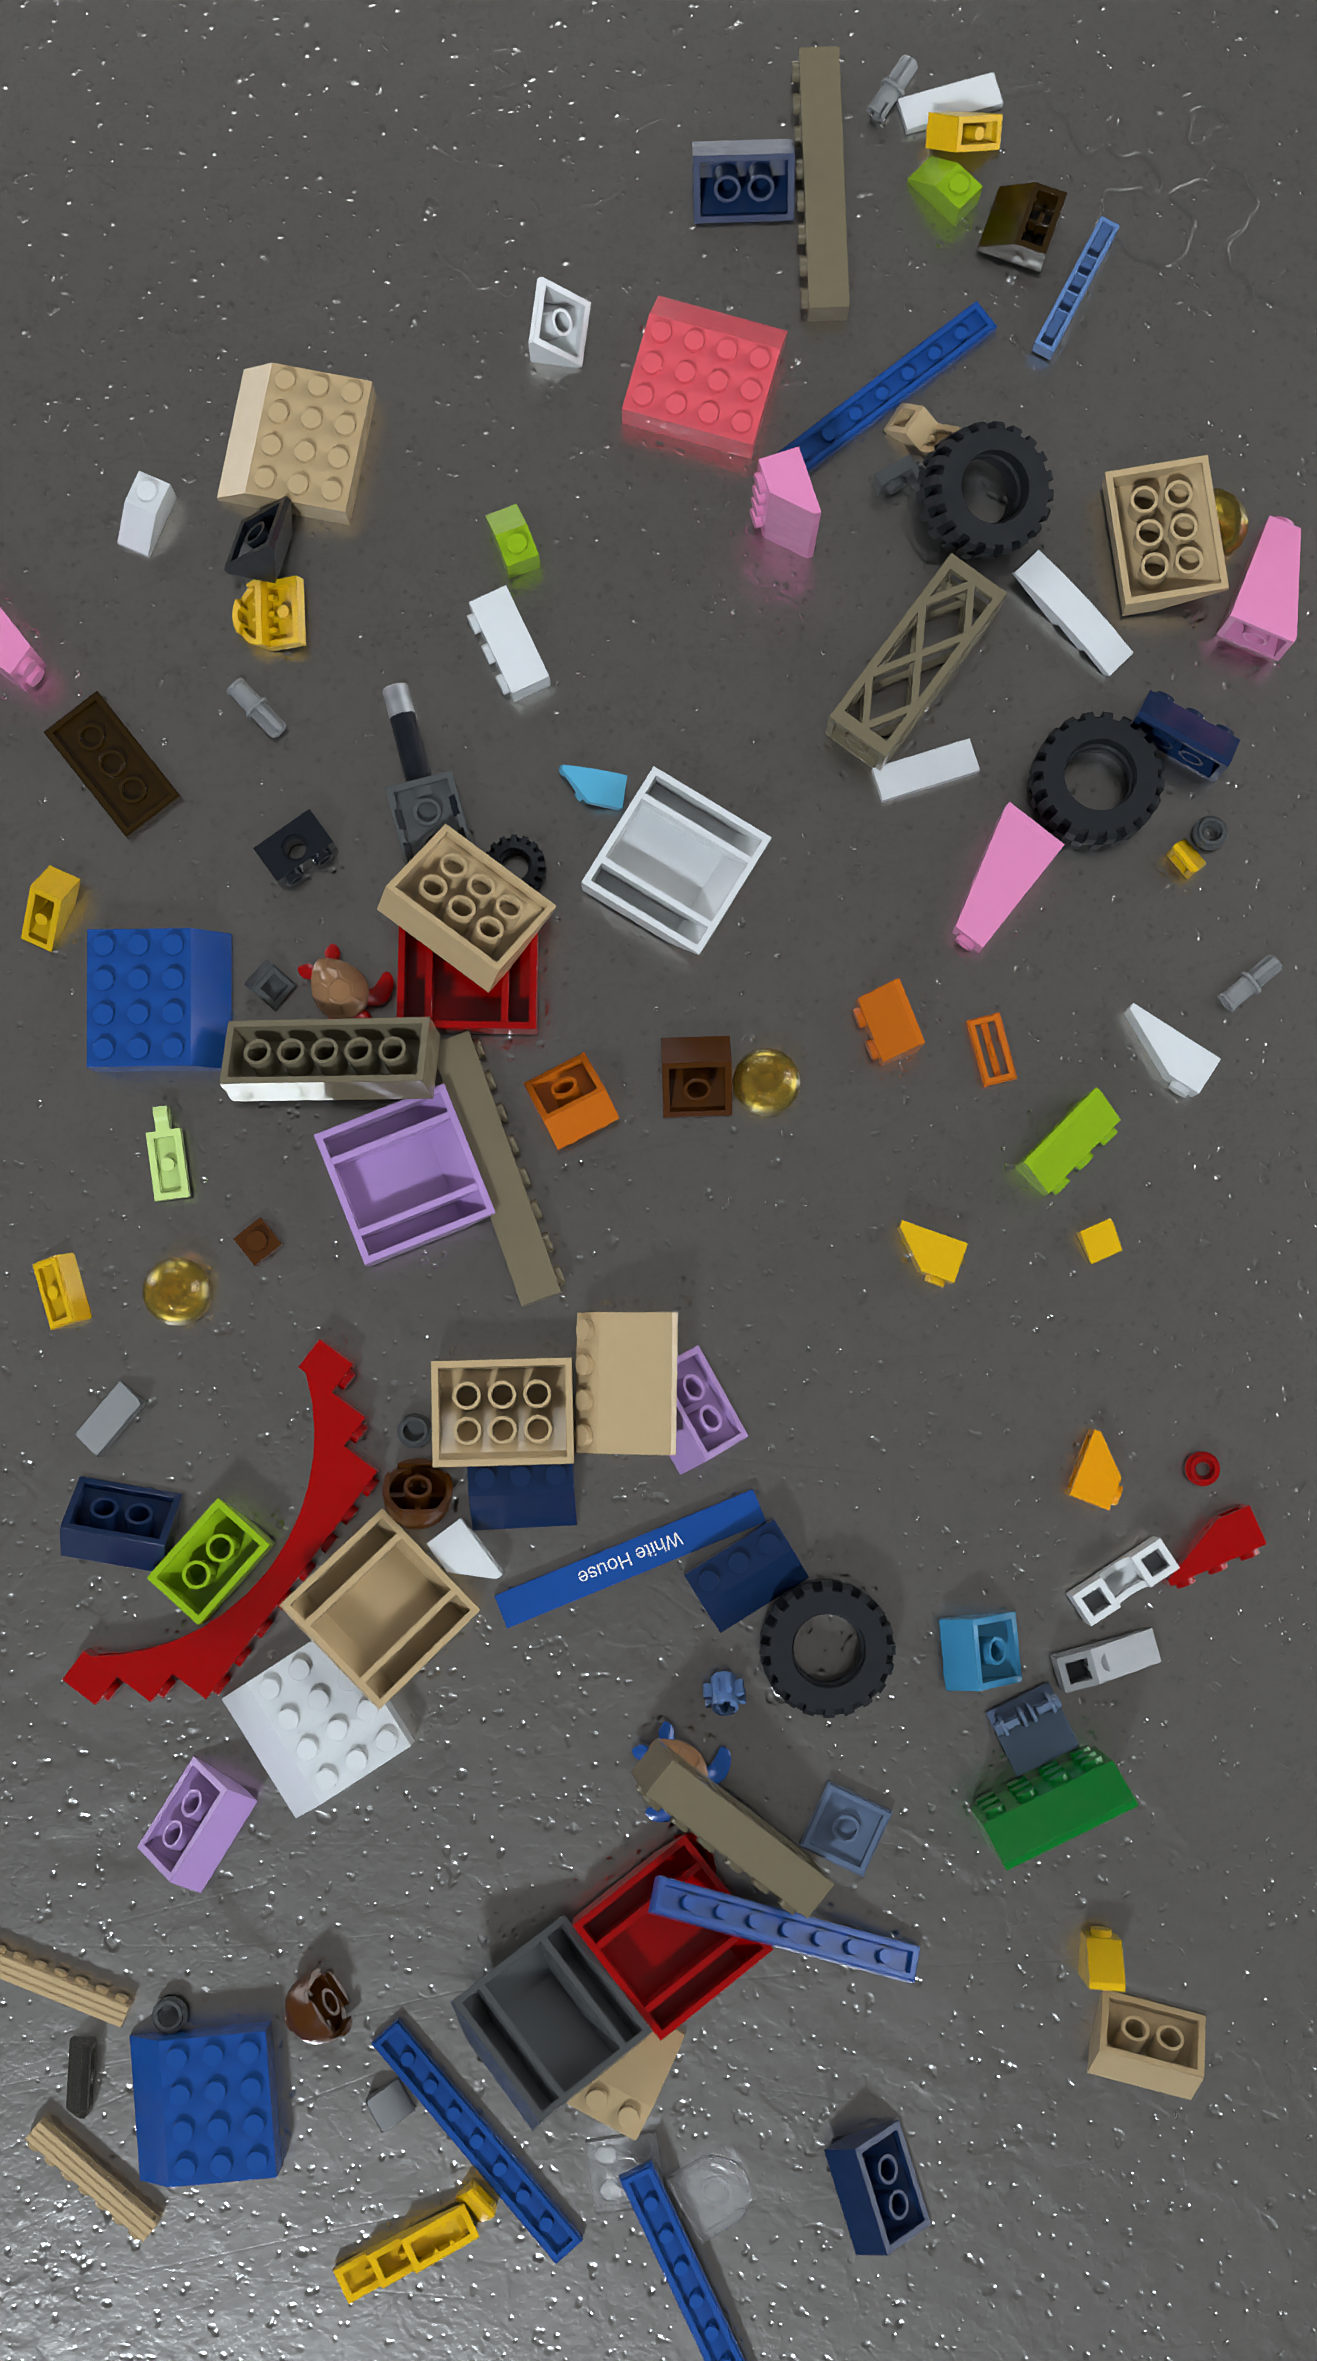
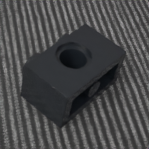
M308 809L253 849L282 888L287 884L291 887L300 882L306 876L304 872L312 866L316 865L319 867L327 863L334 856L332 852L337 847L312 811ZM294 845H305L306 851L302 857L297 859L289 857V851Z

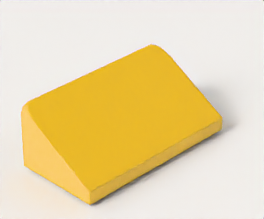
M74 1253L58 1254L32 1264L50 1330L92 1318Z

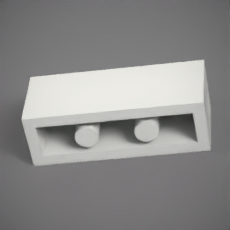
M505 585L470 601L471 614L467 615V619L474 634L481 632L486 644L482 645L481 648L489 665L495 663L500 672L495 677L503 695L510 693L513 702H516L550 686L549 674L507 586Z

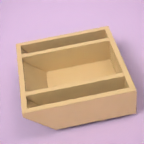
M268 363L244 369L217 500L263 509L287 496L291 499L293 515L350 525L376 401L373 382L278 363Z
M383 1508L279 1605L378 1710L480 1611Z

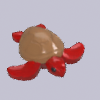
M333 943L325 950V958L318 959L314 966L308 963L298 967L299 975L304 979L311 980L314 1002L318 1009L328 1016V1019L372 1018L369 1012L365 1010L366 1006L383 1005L388 1001L393 991L394 979L390 972H384L376 985L369 988L365 976L357 968L340 961V950Z

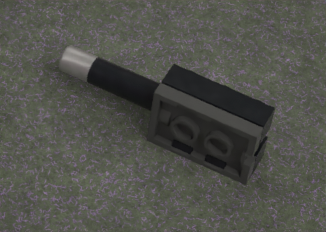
M395 683L386 686L382 692L406 782L385 787L406 866L445 824L470 842L471 838L453 772L450 770L432 775L408 685L406 683Z

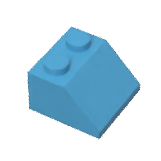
M1016 1611L961 1615L939 1620L946 1691H982L1022 1682Z

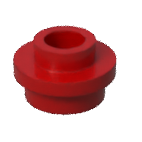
M1199 1451L1188 1457L1184 1470L1186 1477L1191 1483L1197 1486H1208L1218 1479L1220 1464L1213 1454ZM1200 1462H1204L1207 1465V1472L1204 1475H1199L1196 1472V1466Z

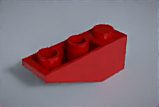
M1241 1504L1211 1517L1175 1560L1180 1568L1164 1578V1584L1169 1586L1175 1585L1177 1589L1196 1582L1194 1576L1207 1571L1208 1575H1212L1228 1568L1226 1562L1239 1557L1240 1561H1244L1260 1554L1258 1548L1267 1545L1250 1505Z

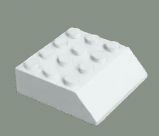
M653 766L581 882L582 890L666 942L700 955L772 837Z
M313 1641L302 1646L222 1698L295 1818L326 1802L412 1746L415 1742V1739L390 1700L378 1710Z

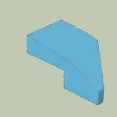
M559 766L560 774L562 777L565 776L576 792L574 795L578 801L584 800L586 804L617 811L623 809L627 775L580 766Z

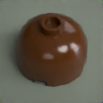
M421 1458L403 1460L398 1463L397 1468L392 1470L390 1474L389 1471L387 1472L382 1486V1497L386 1512L397 1524L413 1530L427 1529L440 1522L449 1511L453 1495V1484L449 1473L446 1471L445 1474L442 1470L433 1468L432 1460Z
M317 1968L297 1980L287 1992L285 1999V2023L291 2032H294L297 2037L306 2043L324 2045L334 2042L350 2032L352 2015L346 2018L345 2006L349 2005L350 2002L342 1984L331 1972L328 1971L322 1974L320 1972L321 1968Z

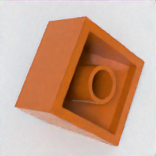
M900 978L857 998L855 1002L857 1008L852 1011L860 1029L865 1027L870 1040L865 1041L872 1061L877 1059L879 1065L883 1066L919 1052L925 1044V1040Z
M585 1052L523 1083L558 1150L620 1119L604 1085Z

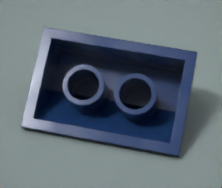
M793 139L692 142L694 223L793 221L795 195V150Z
M1150 690L1133 717L1130 727L1136 731L1140 727L1144 728L1148 732L1145 737L1146 741L1149 744L1155 741L1159 748V753L1214 783L1229 767L1240 739L1234 736V732L1230 728L1221 724L1215 726L1204 720V715L1193 708L1184 709L1175 704V700L1167 693Z
M574 1464L467 1467L472 1531L577 1525Z
M80 1476L60 1525L61 1556L153 1571L173 1549L182 1494Z
M770 1518L684 1572L685 1578L720 1633L809 1578L773 1518Z
M892 2120L848 2134L824 2149L856 2255L888 2256L931 2225L899 2120Z

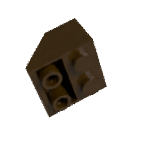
M1037 182L999 186L977 251L1040 272L1068 193Z

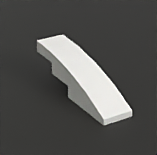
M1039 549L1035 550L1012 572L1053 625H1059L1078 650H1084L1104 676H1110L1133 654V651L1089 599Z

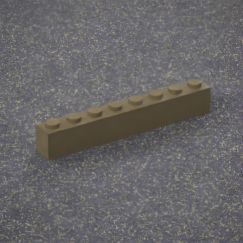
M839 46L799 47L798 61H792L791 78L792 83H798V93H793V115H799L800 126H794V147H800L801 158H795V178L802 179V190H797L796 194L797 212H803V223H798V244H804L805 255L799 256V276L806 277V288L800 289L801 309H807V322L848 320L850 298Z
M466 1031L440 1041L437 1067L496 1212L490 1218L521 1306L525 1307L562 1294L560 1286L566 1284L560 1265L553 1266L548 1253L553 1252L554 1248L548 1232L541 1234L537 1220L543 1219L537 1200L530 1201L525 1188L530 1187L531 1183L525 1166L518 1169L514 1155L520 1154L514 1135L507 1136L502 1123L508 1121L502 1102L495 1104L491 1091L497 1089L491 1070L484 1071L481 1065L480 1058L486 1057L479 1037L472 1039L470 1032Z

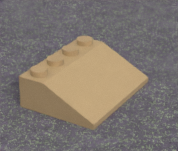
M1208 455L1104 473L1102 489L1122 616L1157 611L1229 590Z
M445 824L386 885L377 910L489 993L511 968L557 906Z
M678 1312L577 1313L575 1453L676 1455Z
M572 1358L431 1361L433 1468L574 1464V1383Z
M675 2029L660 2041L652 2030L651 2034L643 2042L566 2104L636 2141L654 2107L684 2040L685 2033Z

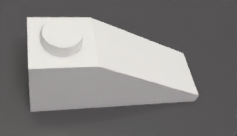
M1135 1003L1128 1006L1124 1015L1162 1078L1170 1083L1169 1089L1184 1098L1187 1095L1194 1097L1199 1094L1221 1059Z

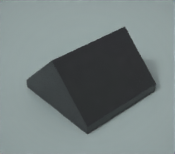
M285 496L241 521L224 567L225 572L231 575L276 583L293 535L291 499Z

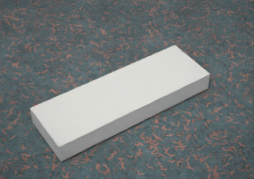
M994 72L901 97L897 100V107L906 135L926 130L928 112L958 111L987 113L1001 109L1003 106V100Z
M970 738L885 764L881 771L877 768H872L873 778L882 803L977 774L980 771Z

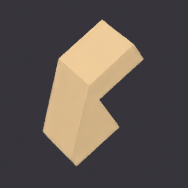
M901 402L883 430L889 436L926 458L928 453L935 450L934 446L940 440L962 428L937 423L924 406Z

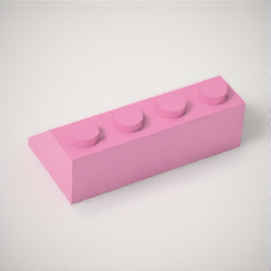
M798 446L758 460L757 473L753 474L755 485H752L754 496L751 497L753 508H750V515L755 529L760 527L764 538L807 559L813 557L821 509Z

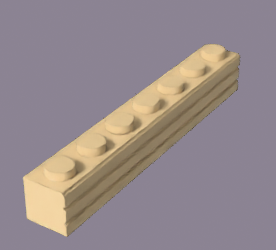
M0 1944V1979L120 2028L126 2022L133 2001L129 2000L127 1995L111 1993L107 1987L102 1985H91L83 1977L76 1976L74 1978L67 1975L68 1972L63 1969L55 1968L54 1970L47 1967V1963L41 1960L32 1961L27 1959V1955L24 1953L10 1952L6 1950L7 1948L4 1945Z
M43 2117L25 2138L31 2150L34 2152L39 2151L44 2156V2160L48 2165L56 2166L62 2171L61 2175L67 2181L72 2180L77 2184L78 2190L83 2195L92 2197L95 2200V2205L103 2211H108L116 2224H123L129 2230L130 2236L135 2240L140 2239L144 2242L161 2220L160 2216L122 2185L46 2117Z

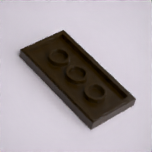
M98 691L43 732L128 840L182 799Z

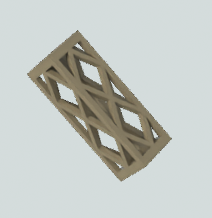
M951 553L831 713L825 735L871 768H877L881 771L998 615L1007 592ZM952 574L964 583L958 584L951 579ZM974 591H977L982 596L987 598L989 600V604H986L984 601L975 596ZM952 597L958 600L926 613L929 607ZM959 610L957 635L923 649L925 623ZM974 612L977 615H979V617L972 625V616ZM911 633L910 654L889 662ZM956 646L954 651L922 663V659ZM909 665L907 670L873 683L877 677ZM943 665L919 697L921 673ZM907 680L906 705L870 720L872 693ZM860 701L859 717L857 720L850 713ZM905 716L903 720L900 722H897L875 732L871 730L873 728H876L878 726H881L883 724H886L888 722ZM891 735L887 741L883 739L884 737Z

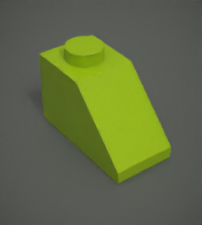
M930 156L907 179V182L954 227L978 205L983 188L959 163Z
M517 504L485 515L509 579L541 568L539 553L529 527Z

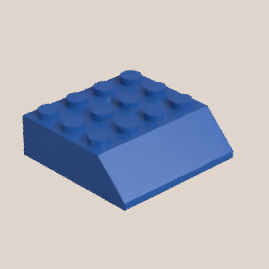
M195 928L87 929V1068L94 1072L220 1071L222 1068L228 1021H232V934Z
M272 2021L181 2029L172 2034L160 2031L130 2034L140 2181L170 2188L277 2178L283 2162Z

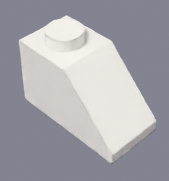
M138 471L124 502L117 541L118 545L150 558L177 499L169 483Z
M463 1517L427 1543L430 1550L426 1554L440 1568L444 1567L449 1573L498 1579L504 1573Z

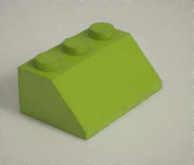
M1095 1087L1085 1094L1014 1168L1043 1197L1051 1191L1057 1195L1070 1182L1066 1176L1074 1167L1078 1170L1085 1167L1094 1157L1090 1151L1099 1142L1103 1146L1106 1145L1117 1134L1118 1131L1114 1126L1121 1119L1103 1093Z
M217 1498L149 1574L147 1579L197 1625L207 1623L277 1543L253 1521L222 1499Z

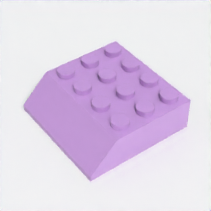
M444 1083L435 1087L433 1099H403L314 1135L363 1262L368 1267L463 1230L496 1213Z

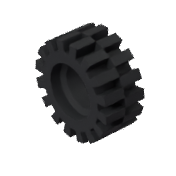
M511 834V838L503 836L499 838L500 841L498 843L493 842L490 845L491 849L486 854L501 865L509 856L519 855L523 857L528 863V871L521 880L535 890L541 888L543 885L542 881L546 877V863L542 850L538 848L534 841H529V838L526 836L519 838L517 834Z

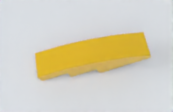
M464 2203L383 2240L332 2269L348 2304L380 2286L382 2289L413 2271L417 2274L480 2236Z

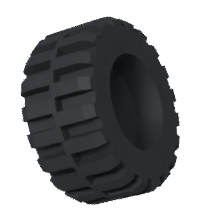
M985 421L977 422L940 440L934 446L935 450L927 454L923 461L926 469L919 471L917 483L922 484V490L916 492V502L923 505L924 511L919 512L921 521H928L931 526L927 532L932 539L940 537L943 540L940 547L946 551L957 550V557L964 559L974 557L975 560H986L1020 549L1028 544L1029 539L1036 537L1042 530V525L1039 523L1047 521L1051 510L1046 505L1053 501L1054 490L1049 489L1048 482L1054 479L1052 470L1046 471L1044 462L1048 459L1044 451L1039 453L1034 447L1037 442L1030 435L1025 438L1021 437L1022 429L1014 425L1005 428L1004 422L992 421L988 424ZM976 459L994 466L1002 475L1007 487V506L1001 519L995 523H987L977 518L968 509L962 495L963 473L968 463Z
M1104 711L1100 717H1095L1093 712L1082 713L1079 719L1071 717L1065 720L1061 727L1055 728L1048 735L1044 743H1042L1031 764L1028 792L1033 795L1030 801L1033 811H1039L1041 815L1038 821L1044 828L1049 825L1055 831L1052 835L1059 841L1065 837L1071 840L1070 846L1080 848L1082 844L1088 845L1089 850H1100L1103 845L1111 848L1119 845L1122 840H1129L1158 808L1161 801L1159 797L1165 787V779L1161 778V774L1165 771L1164 761L1162 759L1157 760L1156 754L1159 752V748L1155 741L1150 744L1146 741L1145 737L1148 732L1142 727L1137 731L1130 727L1131 719L1123 716L1120 721L1114 720L1113 713ZM1083 753H1098L1115 761L1126 778L1127 791L1124 799L1116 807L1108 810L1091 809L1075 800L1065 782L1066 768L1074 757Z
M815 1579L809 1580V1583L798 1584L792 1587L791 1591L784 1596L781 1595L774 1602L775 1605L770 1612L768 1611L764 1619L763 1629L760 1631V1659L771 1687L777 1695L779 1694L784 1699L785 1703L813 1717L814 1714L822 1715L824 1718H835V1715L839 1714L847 1716L855 1713L854 1710L861 1706L865 1708L873 1702L872 1698L878 1692L881 1694L886 1686L885 1681L888 1675L892 1674L894 1668L892 1662L893 1655L896 1654V1644L893 1641V1630L885 1616V1612L860 1588L840 1580ZM824 1614L836 1615L848 1621L855 1629L860 1643L859 1657L855 1666L845 1676L832 1681H821L808 1676L798 1666L794 1655V1640L801 1626L809 1619Z

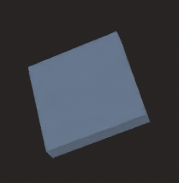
M828 1780L799 1842V1847L863 1877L893 1812Z

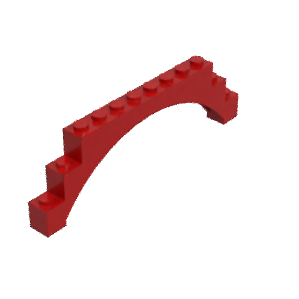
M319 1339L299 1365V1368L306 1373L312 1399L314 1420L313 1461L309 1484L300 1514L288 1540L273 1564L251 1590L225 1613L202 1628L181 1638L154 1647L127 1652L97 1653L92 1648L84 1650L62 1680L94 1705L99 1704L104 1699L109 1702L122 1686L118 1682L119 1679L149 1702L154 1701L159 1696L164 1699L177 1683L173 1679L174 1675L205 1699L212 1696L213 1693L219 1696L231 1681L227 1674L235 1664L239 1667L244 1664L253 1652L248 1646L256 1636L262 1639L274 1624L270 1617L279 1607L283 1611L279 1605L293 1593L291 1589L299 1579L303 1582L308 1579L317 1566L312 1561L320 1551L326 1554L337 1540L338 1536L334 1532L339 1525L344 1523L347 1526L359 1510L355 1504L363 1494L369 1497L380 1483L376 1476L381 1470L348 1446L351 1441L356 1444L365 1434L368 1427L364 1423L369 1417L336 1393L339 1388L344 1391L355 1378L356 1374L352 1372L356 1366L354 1362L325 1340Z

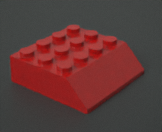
M399 926L396 1018L430 1017L439 1033H463L469 1031L470 1034L538 1035L540 930L507 973L488 993Z
M685 1834L655 1851L572 1918V1926L660 2041L773 1950L772 1946L648 1913L654 1880L659 1875L732 1895Z

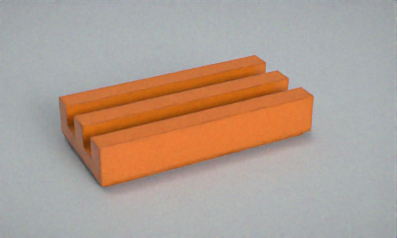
M1000 1012L967 1020L965 1024L982 1087L985 1088L1006 1081L1016 1080L1017 1075ZM989 1022L994 1023L1007 1074L1001 1075L988 1027ZM977 1025L981 1027L994 1075L992 1078H989L975 1027Z

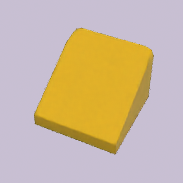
M1187 839L1177 842L1166 853V856L1187 879L1206 865L1205 860Z
M1111 1218L1076 1233L1090 1265L1122 1251Z
M471 2179L456 2195L455 2199L459 2204L464 2203L468 2213L477 2222L481 2223L495 2216L497 2201L475 2179Z

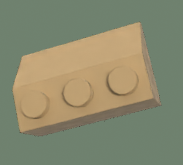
M1102 1990L1089 2040L1087 2073L1191 2100L1204 2079L1206 2016L1129 1995Z

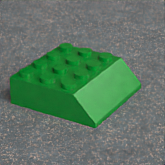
M1085 1745L1073 1750L1070 1753V1759L1058 1764L1057 1760L1051 1761L1038 1769L1039 1774L1029 1779H1026V1776L1016 1778L1006 1785L1007 1790L997 1795L993 1791L988 1792L975 1800L977 1805L970 1807V1810L988 1847L1006 1871L1139 1806L1111 1758L1097 1747L1090 1748L1089 1745Z

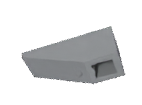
M1151 1627L1050 1655L1059 1689L1065 1693L1099 1685L1162 1662Z

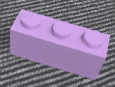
M699 1345L677 1356L676 1455L669 1456L681 1475L748 1437Z
M193 1756L137 1848L170 1883L201 1893L250 1815L257 1800L241 1784L198 1757Z

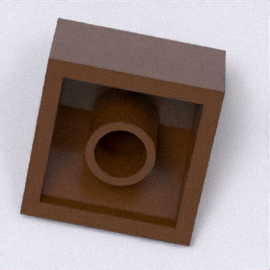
M730 1036L661 1038L663 1118L732 1115Z

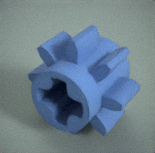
M721 1671L712 1675L711 1683H703L705 1707H712L713 1712L720 1716H729L736 1713L739 1708L738 1704H746L744 1680H737L736 1675L728 1671Z

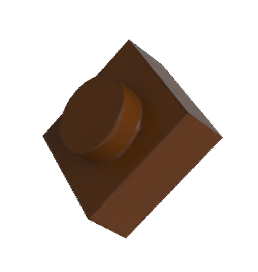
M261 1217L233 1238L254 1266H258L283 1246V1243Z

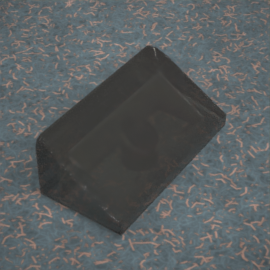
M73 2036L70 2038L66 2108L79 2119H85L94 2106L96 2037Z

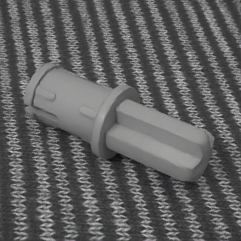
M907 54L901 56L889 76L881 80V88L866 107L868 114L874 111L871 117L875 120L883 122L896 100L904 96V88L918 69L917 61Z
M242 677L235 680L228 687L227 694L246 711V717L248 719L253 718L271 738L279 737L287 727L286 723L267 705L268 700L265 697L261 698Z
M1270 954L1250 971H1243L1238 981L1219 994L1218 997L1221 1003L1229 1011L1233 1012L1254 993L1258 995L1261 992L1260 988L1282 970L1283 966L1280 961Z

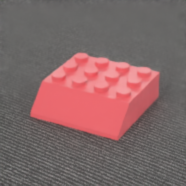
M658 296L648 316L622 406V424L752 459L788 331Z

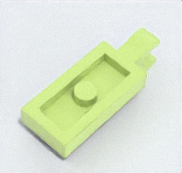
M167 1105L153 1107L156 1131L147 1132L146 1140L154 1199L156 1202L191 1197L182 1128L172 1129L170 1107H167Z

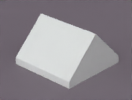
M544 277L537 278L528 343L530 361L580 368L583 365L591 302Z

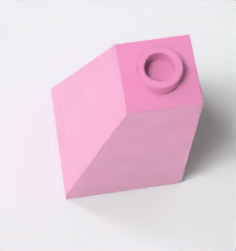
M1269 515L1262 525L1216 633V636L1276 661L1283 657L1297 638L1301 528L1294 526L1290 519Z
M1011 802L1006 805L995 824L952 931L957 936L955 941L969 952L974 949L979 953L1065 845Z

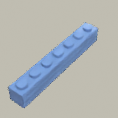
M1103 216L1100 217L1034 342L1033 352L1049 360L1052 358L1120 227L1119 224Z

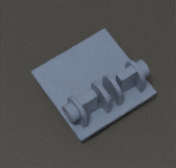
M1049 1682L986 1712L1017 1777L1080 1746L1061 1708L1062 1704L1057 1694H1054Z

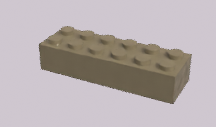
M430 1017L228 1021L219 1084L232 1101L433 1099L440 1034Z
M658 1738L631 1771V1774L637 1781L635 1788L643 1795L642 1799L657 1812L663 1809L671 1816L670 1821L683 1832L687 1833L690 1829L698 1837L696 1840L711 1853L717 1850L725 1858L724 1862L738 1874L744 1871L752 1878L750 1881L754 1886L766 1895L770 1891L778 1898L777 1902L792 1915L798 1911L808 1919L834 1886L832 1880L816 1860Z

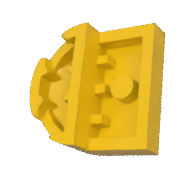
M296 575L277 579L276 583L256 579L246 584L248 589L244 592L241 599H235L233 605L232 621L236 632L242 635L248 643L268 651L306 646L304 579Z

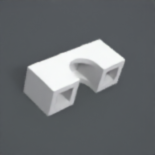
M1152 1536L1068 1591L1066 1595L1083 1621L1093 1626L1121 1607L1120 1603L1140 1589L1154 1586L1180 1567L1161 1538Z

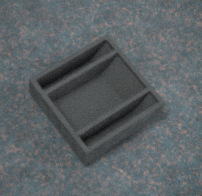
M565 1915L553 1922L451 2001L466 2040L532 2130L536 2129L632 2051L652 2032Z

